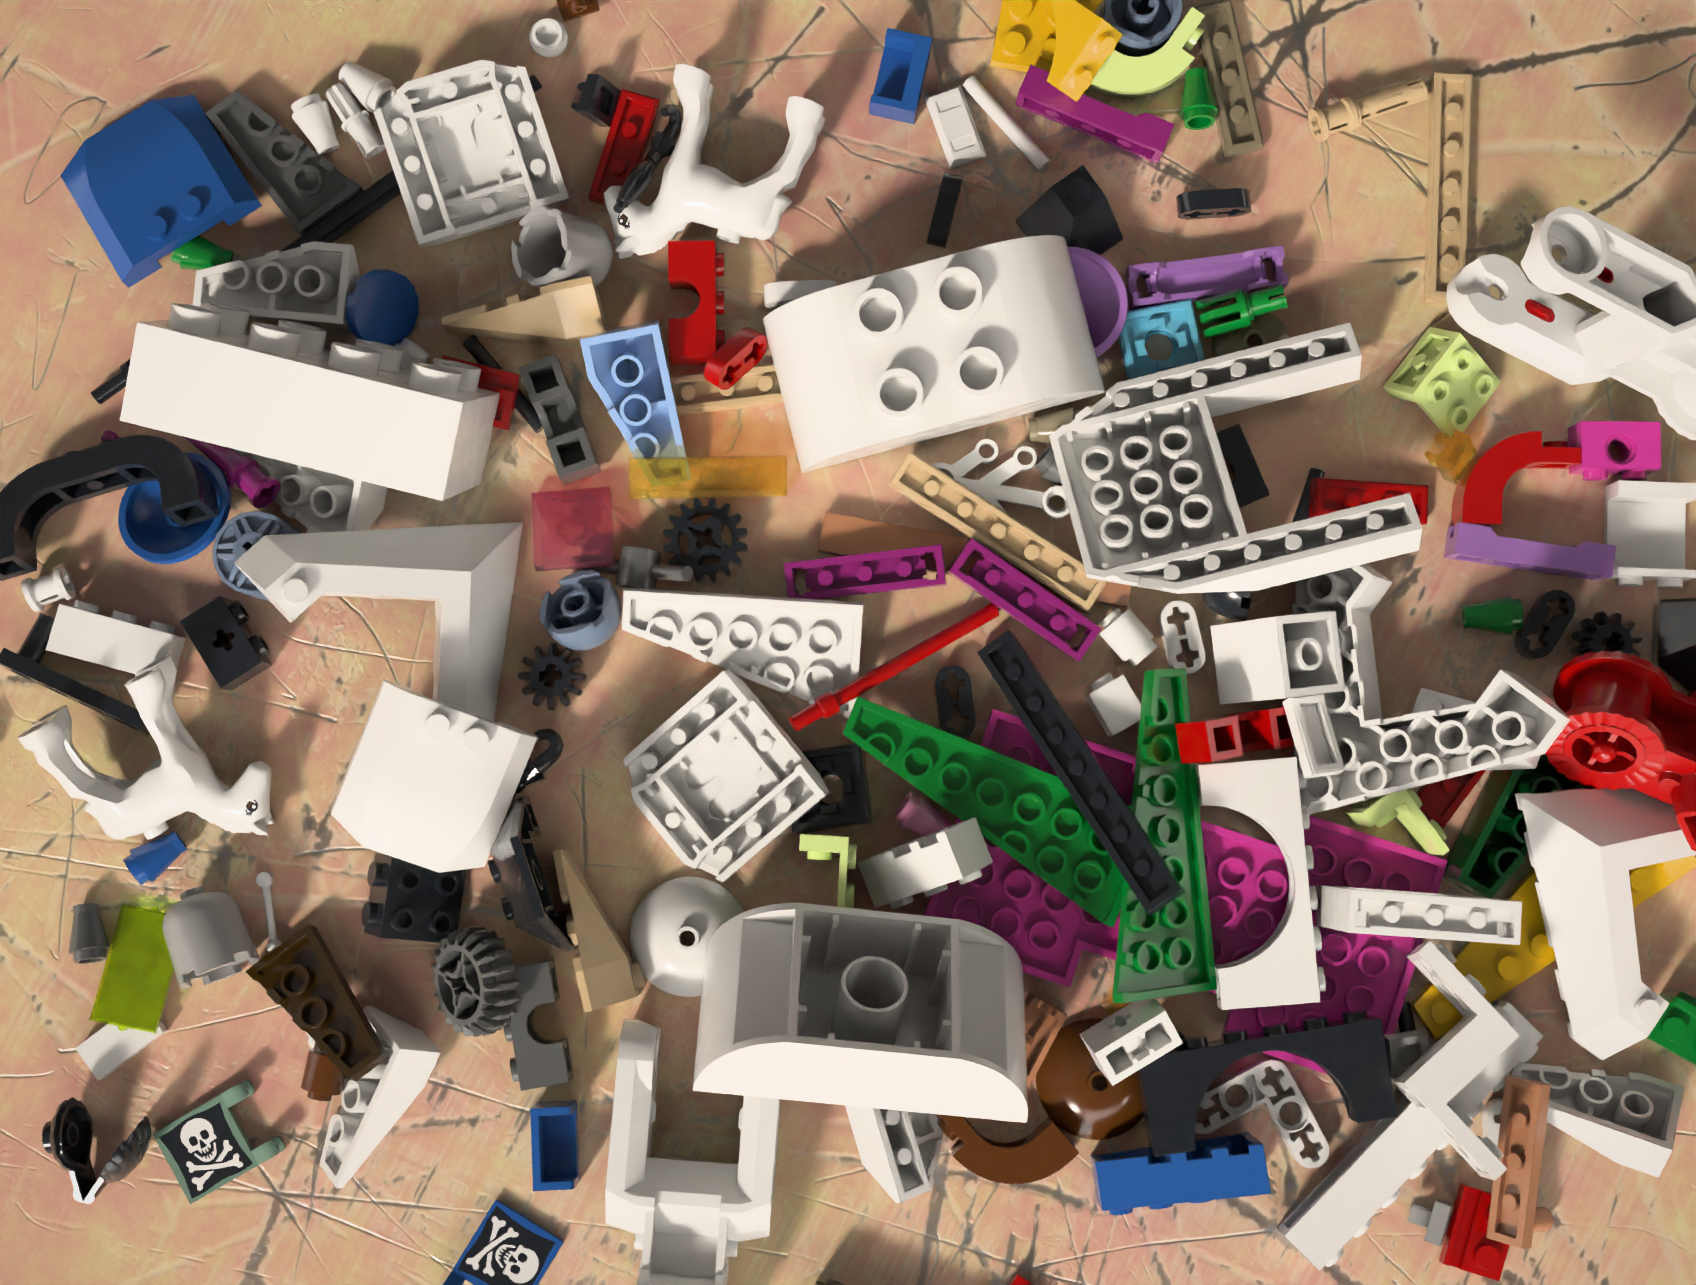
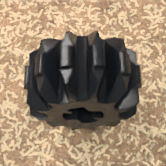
M1604 611L1594 614L1593 620L1584 618L1580 621L1583 631H1574L1571 635L1574 640L1580 642L1579 646L1571 648L1570 652L1572 654L1581 653V655H1584L1588 652L1596 653L1603 651L1607 646H1601V640L1607 638L1608 641L1605 644L1611 645V649L1608 652L1620 651L1625 654L1636 655L1639 658L1642 655L1633 648V644L1640 643L1643 638L1640 636L1631 637L1630 632L1633 630L1635 623L1630 621L1622 624V614L1613 613L1608 617Z
M550 643L548 656H546L545 651L540 646H536L534 653L538 660L535 662L528 657H524L522 660L525 665L531 667V672L518 673L519 679L531 680L530 684L522 688V693L530 695L536 692L532 704L537 707L544 702L546 697L549 710H556L557 697H559L565 707L571 706V699L567 693L570 691L577 696H581L583 691L574 686V682L587 680L586 674L574 673V670L584 664L583 660L576 658L568 662L573 654V649L566 647L559 655V648L556 643ZM557 666L555 671L562 673V678L554 681V687H549L551 683L544 680V674L551 673L552 667Z

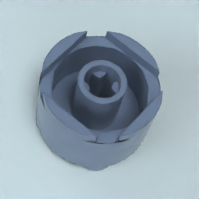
M1103 0L1099 17L1123 34L1114 50L1123 55L1140 57L1158 51L1168 42L1179 22L1183 5L1182 0ZM1137 11L1144 12V15L1137 14Z

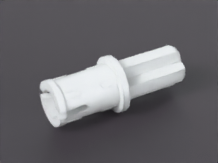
M337 83L329 88L325 96L342 120L341 128L343 131L350 133L366 159L380 154L385 149V144L368 119L370 115L367 110H361L345 85Z

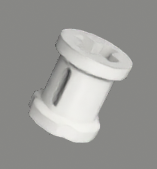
M63 566L54 568L53 573L34 580L30 577L25 578L21 583L24 597L34 612L42 611L44 605L65 598L69 600L76 597L75 586L71 576Z

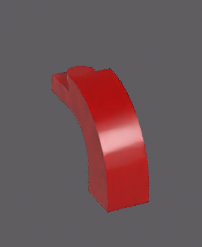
M1542 431L1520 433L1493 445L1477 456L1463 472L1454 492L1451 526H1455L1458 522L1488 526L1491 529L1501 525L1503 491L1507 481L1514 472L1520 469L1569 470L1582 463V448L1568 447L1567 441L1543 442L1542 447Z

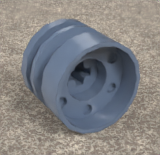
M261 511L240 513L228 520L216 535L212 549L214 567L222 581L235 591L269 601L234 562L265 535L299 534L302 532L273 514Z

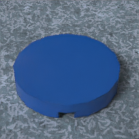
M388 269L372 270L361 276L355 283L358 286L355 288L354 293H349L346 302V320L351 333L356 338L395 346L396 342L398 344L401 343L413 330L418 317L419 299L414 285L406 276Z

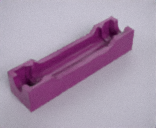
M1030 64L1018 92L1016 106L1158 164L1175 124L1147 112L1134 116L1083 94L1078 102H1076L1047 82L1048 71Z
M972 538L967 540L958 557L946 571L1042 637L1073 661L1080 662L1101 631V628ZM975 550L980 553L979 556L983 559L976 561L970 570L971 576L965 575L960 572L961 566ZM1076 624L1086 627L1084 631L1085 636L1077 647L1074 646L1071 649L1065 640H1071L1078 629Z
M942 544L784 563L788 598L826 600L947 585ZM927 553H933L936 559V579L929 580L924 578V575H927L926 560L922 559L921 556H926ZM801 568L808 570V573H805L806 589H810L811 592H806L805 595H800L795 583L797 569Z

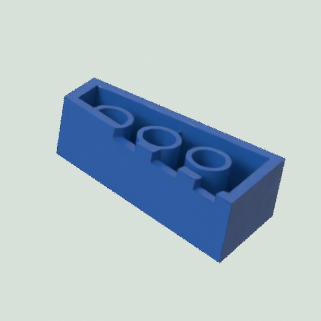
M1249 1132L1198 1139L1195 1140L1196 1150L1158 1157L1152 1154L1149 1147L1090 1155L1098 1205L1102 1211L1109 1210L1110 1215H1124L1133 1212V1208L1149 1206V1209H1164L1172 1207L1173 1204L1204 1203L1217 1199L1271 1194L1263 1143Z

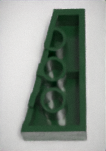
M1546 754L1540 755L1536 769L1493 770L1446 859L1448 862L1443 879L1472 895L1493 898L1525 861L1524 856L1528 853L1524 832H1527L1523 810L1518 809L1515 794L1550 793L1556 790L1580 789L1590 786H1583L1577 781L1569 780L1564 774L1559 773L1550 764Z

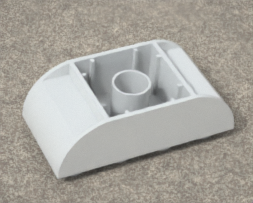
M796 902L772 904L748 910L722 924L714 932L706 947L693 1091L1026 1123L1028 1117L1024 982L1021 960L1014 948L1002 937L982 926L960 919Z

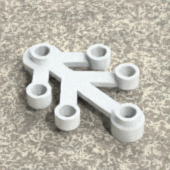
M990 439L979 441L975 450L953 465L943 462L932 464L1004 512L1005 510L998 501L1041 508L1048 517L1053 519H1060L1069 514L1062 486H1053L1046 492H1039L1001 485L1019 471H1028L1034 467L1037 461V454L1029 446L1019 447L1012 458L980 480L962 477L980 463L990 464L995 461L998 455V446ZM988 445L993 449L994 454L990 458H983L979 454V448ZM1022 452L1029 453L1032 457V462L1028 465L1020 464L1017 459L1018 454ZM1059 497L1062 499L1063 508L1061 510H1053L1049 505L1051 498Z

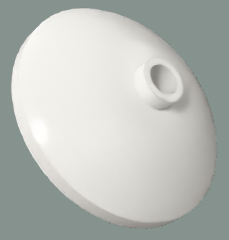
M681 877L669 880L654 888L642 900L634 914L630 930V945L636 963H640L642 973L646 979L657 988L677 996H701L707 944L714 932L722 924L743 913L744 910L731 892L714 881L701 877ZM689 930L694 933L695 942L692 945L687 946L681 942L680 936L683 931Z

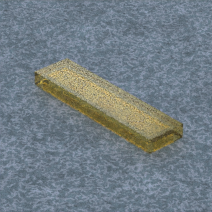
M785 455L628 457L630 499L787 496V457Z

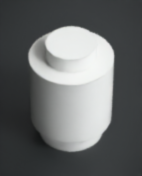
M1117 607L1100 622L1105 628L1100 633V636L1124 662L1128 660L1133 667L1157 647L1152 640L1154 635L1129 608L1122 613Z

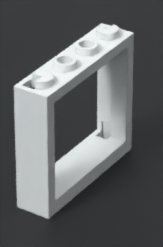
M1317 885L1318 907L1315 912V925L1348 933L1520 945L1522 902L1467 895Z

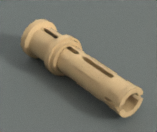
M1416 77L1405 83L1388 87L1361 98L1354 99L1353 97L1346 96L1340 98L1337 104L1323 109L1319 107L1311 108L1308 111V123L1311 133L1316 141L1323 142L1328 139V135L1343 130L1348 132L1355 131L1362 122L1424 102L1428 97L1424 80L1421 81V77Z

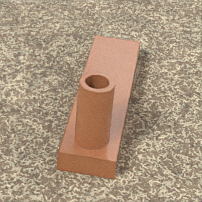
M1513 1075L1506 1076L1497 1145L1504 1154L1500 1161L1507 1170L1498 1179L1493 1180L1486 1238L1520 1249H1527L1532 1246L1533 1233L1548 1231L1553 1226L1552 1213L1545 1207H1536L1551 1084Z

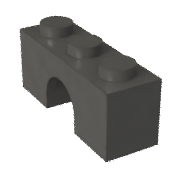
M553 354L518 367L530 401L538 414L545 432L546 444L560 480L567 485L602 472L563 365L557 355Z
M554 959L518 965L515 974L516 979L521 983L516 986V991L520 995V999L514 1002L517 1013L511 1015L510 1024L503 1027L506 1041L513 1042L515 1057L510 1058L512 1079L514 1082L519 1081L521 1091L570 1082L574 1075L567 1038L558 1040L544 1039L536 1033L532 1024L533 1013L539 1005L555 1002L560 999Z

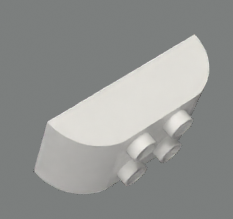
M1040 235L996 242L830 287L791 301L773 310L763 319L802 473L1105 393L1067 243L1062 236Z

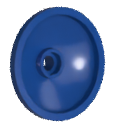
M185 452L210 477L216 491L218 517L181 527L162 511L159 482L148 481L127 487L119 507L118 525L122 539L131 551L152 563L172 564L197 555L214 541L217 533L228 518L231 506V490L224 472L210 459L199 454Z

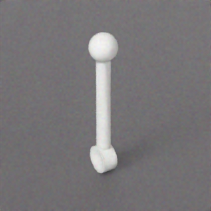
M261 872L257 875L256 882L262 887L269 935L266 949L270 953L282 943L277 939L270 890L274 877L269 872Z

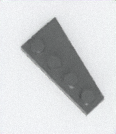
M237 90L206 112L212 123L300 236L364 191L354 180L345 176L332 163L310 149L301 139L279 125L275 119Z

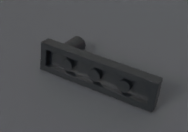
M40 613L18 653L3 648L1 651L0 665L7 670L148 736L150 735L137 709L40 665L47 652L46 646L55 620L54 618Z

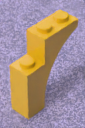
M1050 0L1055 19L1056 42L1047 82L1076 102H1078L1084 91L1088 89L1093 78L1106 59L1112 54L1116 44L1123 36L1117 29L1094 13L1103 0Z

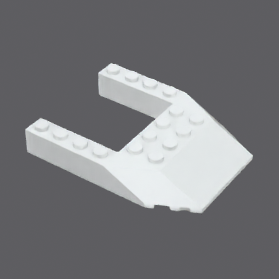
M1351 323L1118 382L1106 391V396L1091 408L1085 407L1076 414L1075 419L1071 423L1062 425L1049 436L1087 578L1177 594L1258 591L1418 551L1422 526L1410 493L1247 534L1212 422V417L1360 380L1362 355Z

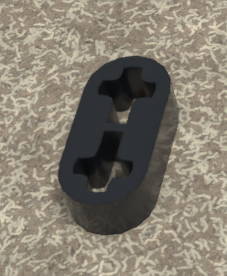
M944 172L926 244L946 248L963 177Z
M1244 188L1189 191L1176 197L1178 218L1236 217L1251 212L1250 190Z
M1552 590L1540 595L1523 621L1522 630H1518L1514 638V646L1522 657L1539 659L1552 652L1576 611L1575 602L1571 595L1562 590ZM1558 599L1560 601L1558 608L1563 613L1551 617L1548 622L1546 618L1550 614L1551 608L1547 605V602H1553ZM1540 628H1543L1544 630L1538 639L1543 644L1542 648L1538 647L1531 650L1529 648L1531 641L1526 638L1527 635L1536 634Z
M950 665L944 667L935 679L939 726L941 730L965 739L972 734L975 728L971 680L965 669L959 666ZM948 673H955L956 679H963L964 686H960L957 689L958 700L951 701L949 688H942L941 685L942 681L948 679ZM959 705L960 717L968 719V725L962 727L961 734H955L954 728L947 727L946 720H950L953 717L952 706Z

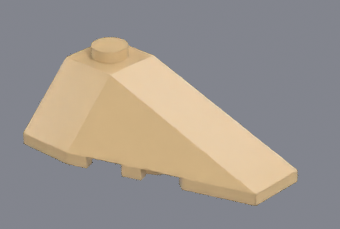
M591 276L539 287L541 295L536 297H522L520 294L506 297L507 301L503 302V307L497 309L494 305H480L441 317L442 325L450 334L475 335L482 338L562 347L577 346L578 350H582L581 338L607 331L601 297Z

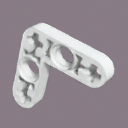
M1274 1058L1261 1059L1208 1087L1200 1106L1203 1109H1208L1215 1105L1210 1097L1216 1094L1219 1105L1226 1113L1220 1116V1112L1214 1109L1207 1113L1206 1119L1208 1122L1202 1125L1196 1120L1195 1133H1210L1264 1104L1296 1162L1306 1168L1313 1169L1320 1167L1326 1162L1329 1156L1328 1142L1289 1069L1282 1062ZM1267 1067L1274 1071H1280L1276 1081L1281 1090L1285 1092L1289 1087L1291 1089V1093L1279 1095L1272 1103L1270 1097L1277 1096V1093L1269 1083L1262 1084L1261 1081L1266 1076L1264 1069ZM1235 1084L1243 1086L1246 1090L1245 1102L1238 1107L1229 1106L1225 1100L1226 1090ZM1289 1101L1296 1102L1301 1110L1299 1119L1292 1124L1284 1123L1279 1115L1281 1106ZM1308 1123L1310 1128L1303 1130L1305 1136L1312 1143L1318 1142L1319 1144L1314 1149L1316 1156L1313 1158L1306 1154L1300 1155V1151L1305 1147L1297 1134H1294L1292 1138L1289 1136V1133L1302 1130Z

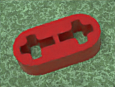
M744 327L739 330L709 358L704 369L705 380L722 390L731 388L763 358L768 342L766 336L750 327Z

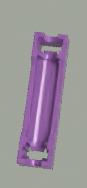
M1284 247L1259 248L1243 253L1172 262L1158 261L1128 265L1124 275L1129 310L1192 299V303H1195L1197 300L1238 288L1249 294L1282 283L1283 289H1285L1289 281L1288 274L1283 269ZM1271 260L1274 281L1269 282L1266 279L1265 265L1262 261ZM1138 277L1146 278L1147 295L1151 294L1150 296L1141 298V293L1137 292L1136 279Z
M1458 522L1455 526L1448 527L1444 558L1602 581L1613 577L1616 546L1584 541L1577 546L1568 547L1497 536L1491 527Z

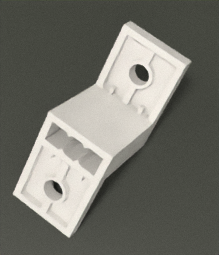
M1431 941L1418 945L1407 955V958L1464 1018L1393 1083L1481 1177L1496 1180L1507 1170L1500 1161L1504 1154L1486 1136L1482 1138L1473 1133L1469 1128L1474 1124L1473 1121L1456 1104L1454 1106L1447 1105V1103L1520 1037L1519 1033L1513 1028L1517 1022L1503 1007L1498 1005L1494 1008L1483 997L1487 991L1471 974L1464 977L1453 964L1457 960L1444 945L1438 943L1435 946Z

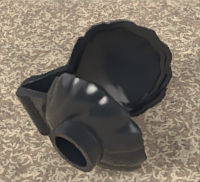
M72 1097L69 1100H64L58 1106L52 1121L45 1123L42 1131V1142L46 1152L53 1154L54 1159L60 1166L69 1172L74 1187V1199L78 1202L90 1204L108 1183L122 1180L140 1164L149 1147L152 1135L149 1118L144 1116L127 1140H123L96 1181L90 1160L93 1139L92 1118L86 1106L81 1101Z

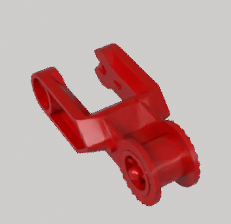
M1603 650L1596 653L1588 652L1582 656L1574 657L1558 671L1554 682L1553 696L1555 703L1571 720L1545 753L1550 764L1569 780L1577 781L1583 786L1611 790L1632 788L1673 805L1677 822L1691 850L1696 851V691L1691 693L1689 697L1673 690L1669 678L1664 675L1660 668L1654 666L1649 660L1641 659L1633 654Z

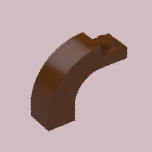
M940 1115L941 1119L937 1122L951 1141L957 1137L961 1140L951 1149L953 1157L974 1174L998 1183L1024 1184L1044 1179L1062 1169L1079 1154L1076 1147L1050 1117L1044 1120L1030 1134L1013 1142H997L986 1138L965 1117Z

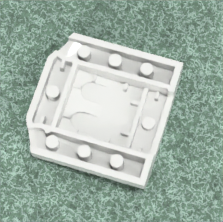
M481 59L405 82L396 91L397 94L382 108L379 107L374 112L419 247L440 245L520 220L530 210L540 206L554 209L569 202V196L526 68L523 66H517L516 68L498 65L494 61Z
M729 669L723 670L623 758L625 767L629 768L633 784L631 793L637 807L684 864L717 876L715 879L721 882L729 879L829 794L818 771L746 683Z
M384 679L330 810L331 815L363 847L439 873L485 867L491 852L490 850L497 838L537 736L499 721L496 723L425 697L418 691Z

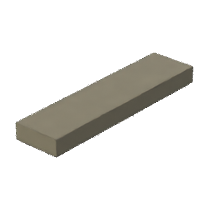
M1231 0L1195 6L1196 10L1205 15L1199 25L1205 31L1199 38L1198 44L1203 66L1208 71V79L1219 111L1215 120L1224 158L1262 151L1264 148L1263 138Z

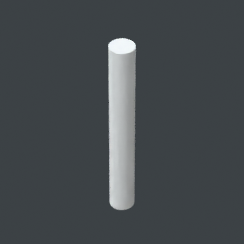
M974 75L969 77L962 85L964 89L1038 171L1045 168L1050 159Z

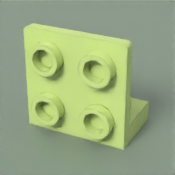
M1429 327L1383 388L1391 397L1417 403L1448 440L1456 441L1500 385V380L1461 333Z
M1412 789L1357 802L1343 812L1350 823L1356 826L1371 827L1376 824L1380 828L1396 818L1420 852L1444 855L1450 851L1444 842L1447 839L1445 832L1435 820L1431 819L1428 821L1419 809L1423 806L1422 801Z
M801 833L799 851H808L807 859L832 860V852L840 853L837 907L853 908L854 884H847V869L856 868L857 844H849V835Z

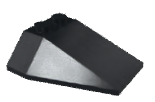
M521 797L515 800L490 850L493 859L488 860L489 869L495 883L501 882L506 897L501 898V905L507 920H514L517 928L568 952L578 948V945H573L567 933L566 915L568 911L566 909L556 913L531 839L542 833L530 798Z

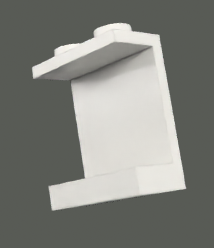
M1618 480L1605 486L1604 544L1616 546L1613 577L1608 579L1618 580V586L1640 587L1643 586V581H1657L1658 588H1682L1684 581L1696 578V570L1685 569L1686 503L1696 500V483Z

